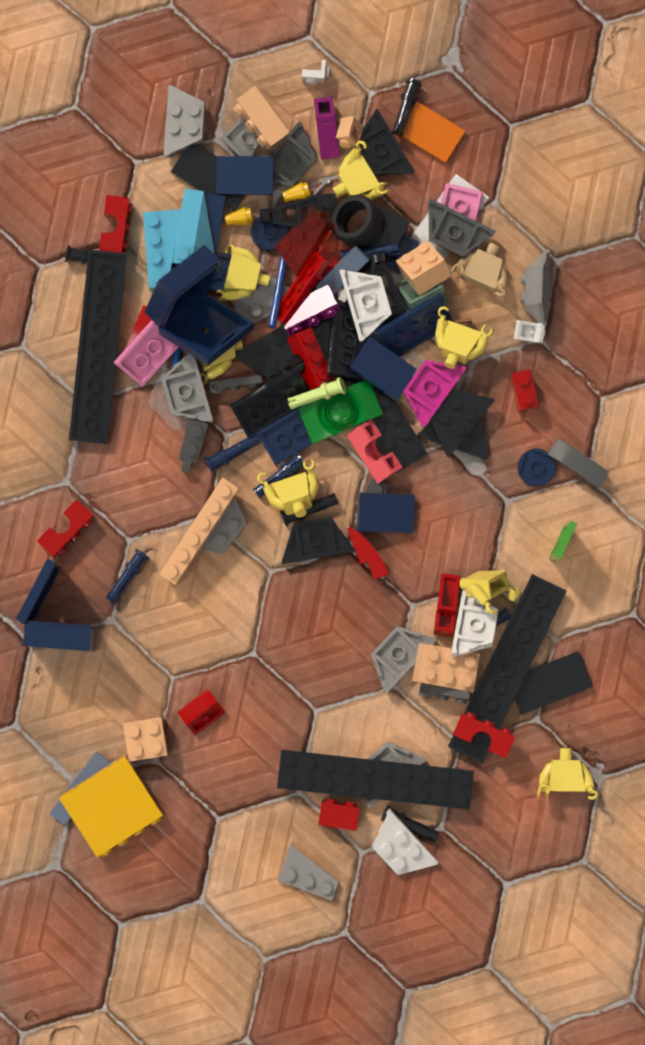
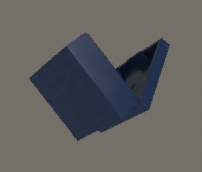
M203 245L158 280L144 312L159 326V335L209 366L254 330V322L206 293L220 266V260ZM204 329L210 330L209 332H203Z
M47 558L15 619L25 624L23 646L95 652L97 631L95 627L34 621L62 567Z

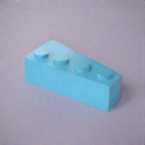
M181 209L143 212L150 292L154 291L158 280L173 269L172 262Z

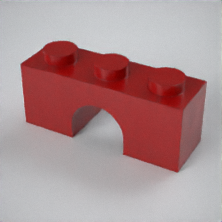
M106 195L104 215L105 217L115 219L118 222V226L111 233L101 232L99 251L127 252L128 241H125L126 233H130L131 222H128V216L132 215L133 204L130 203L131 201L128 197Z
M312 327L287 338L293 355H300L305 363V372L302 373V376L309 391L320 387L324 382L329 383L334 380L332 376L326 375L327 362Z
M77 499L63 513L70 520L68 531L59 534L49 527L37 540L54 558L57 555L61 557L67 551L66 546L70 542L74 543L81 536L79 532L83 528L88 529L94 522L92 519L95 516Z
M467 712L466 715L461 714L453 732L454 736L471 743L475 734L485 732L491 737V745L488 751L507 758L516 738L512 736V731L506 728H502V731L494 728L496 724L485 720L484 723L477 720L478 716Z

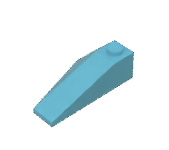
M186 188L184 190L172 262L175 265H179L203 245L214 254L204 191Z

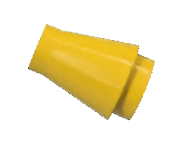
M301 182L282 192L286 203L307 199L306 197L312 196L308 182Z
M244 207L225 215L227 226L250 225V223H254V215L251 208Z

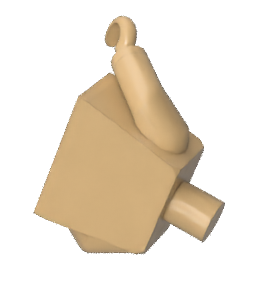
M489 243L486 251L478 249L476 252H470L461 258L450 271L451 274L452 272L458 273L457 279L461 277L492 292L496 288L498 292H495V295L498 297L506 295V267L502 264V259L496 257L500 247L493 243Z

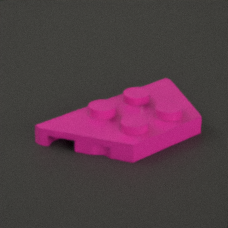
M430 360L423 362L403 390L421 427L424 428L467 367L456 365L455 369H450L444 363Z

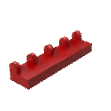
M314 251L280 301L278 320L285 325L289 322L307 295L311 294L310 291L317 280L322 281L324 279L321 275L327 266L332 267L333 263Z

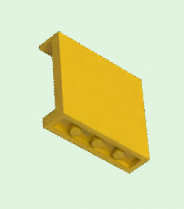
M126 755L68 790L59 798L96 857L108 855L112 852L111 848L117 844L119 847L129 841L128 837L133 834L135 836L145 831V826L149 824L155 825L161 820L160 817L163 816V812L156 805Z

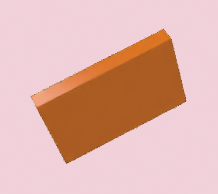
M416 102L409 114L404 135L400 137L446 164L463 137L465 130L421 103Z

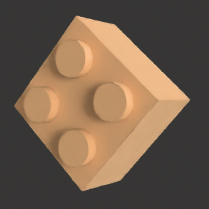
M428 241L396 260L402 276L419 296L451 277L445 260Z
M163 717L123 723L129 762L168 755Z

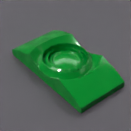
M366 380L347 387L345 394L340 393L331 396V399L323 398L298 409L312 444L383 415L372 386Z

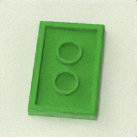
M570 521L564 525L549 556L550 560L556 562L562 558L577 523Z

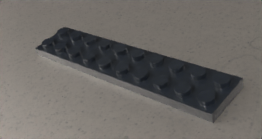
M89 250L69 433V440L108 443L116 366L114 361L117 357L127 262L126 253Z
M331 318L320 321L316 326H310L313 329L326 362ZM342 378L346 388L360 382ZM371 384L383 412V415L372 419L382 434L377 439L376 444L383 455L393 451L402 465V469L428 453L395 400Z
M534 574L531 575L476 687L473 702H469L464 712L465 715L467 712L478 716V721L484 723L485 720L496 724L494 728L500 729L567 590ZM479 732L474 735L470 743L453 735L448 747L483 764L489 752L491 737L485 732Z
M281 750L277 788L470 810L474 771Z

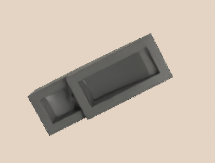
M558 438L547 453V455L596 488H599L609 473L596 462Z

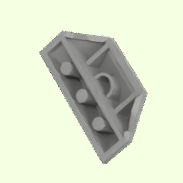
M545 250L525 269V273H521V284H524V292L520 293V303H523V309L536 323L545 325V328L547 326L550 250Z

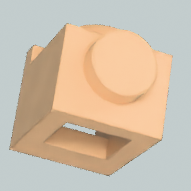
M354 116L338 118L339 128L336 138L340 141L339 145L343 148L356 146L357 142L360 141L364 126Z

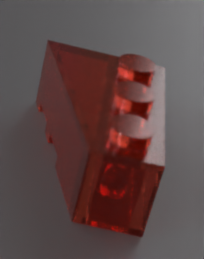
M314 210L274 246L295 276L299 275L314 251L318 252L320 247L324 245L335 224L324 210Z

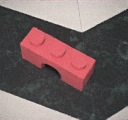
M371 419L357 427L347 437L378 484L403 467L393 451L387 455H383L378 451L376 441L382 434Z

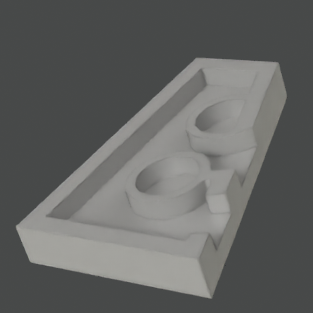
M243 116L221 139L238 156H252L258 145L256 140L258 137L254 131L251 133L247 129Z
M290 844L277 881L332 900L339 882Z

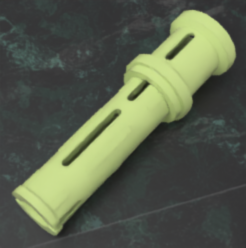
M341 377L330 383L324 382L319 388L289 397L288 402L290 403L288 404L293 410L323 398L331 399V396L340 393L345 394V383Z

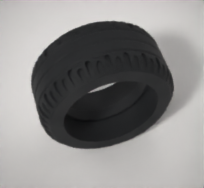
M351 195L343 199L333 211L334 213L331 217L332 230L335 236L348 246H366L373 242L380 234L379 232H381L383 226L382 212L379 206L368 197ZM367 209V218L364 225L356 232L348 233L347 226L350 218L356 212Z

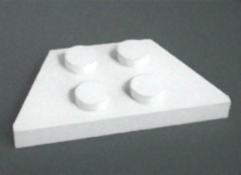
M339 270L359 341L361 342L392 315L383 280L380 276Z
M466 590L462 592L451 657L493 647L498 609L495 614L488 613L486 606H482L476 598L467 597ZM489 607L492 611L495 610V607Z
M389 809L384 823L380 826L379 834L372 844L373 849L397 875L437 865L438 860L396 814Z

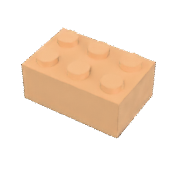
M256 86L249 89L233 103L235 106L233 108L239 117L243 116L246 121L245 126L251 133L254 131L258 137L256 140L262 148L270 149L289 134L287 128Z
M419 643L412 681L473 692L480 654L471 652L451 657V648Z

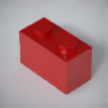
M531 370L511 373L510 379L518 413L537 409L539 405Z
M326 798L325 802L321 801L318 825L357 831L360 807H356L355 802L345 801L344 805L337 804L335 799Z

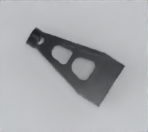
M335 193L315 194L306 197L307 199H299L270 209H260L261 224H272L314 233H332L331 217L336 208ZM314 206L316 208L317 221L314 223L303 221L300 212L302 208ZM295 209L296 221H284L282 219V211Z
M384 252L369 254L371 262L370 275H386L389 285L385 287V291L392 296L394 306L391 307L392 315L378 328L406 313L405 304L386 264Z

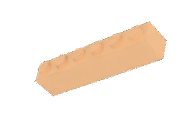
M222 477L160 572L161 576L175 585L180 583L242 487L227 477Z

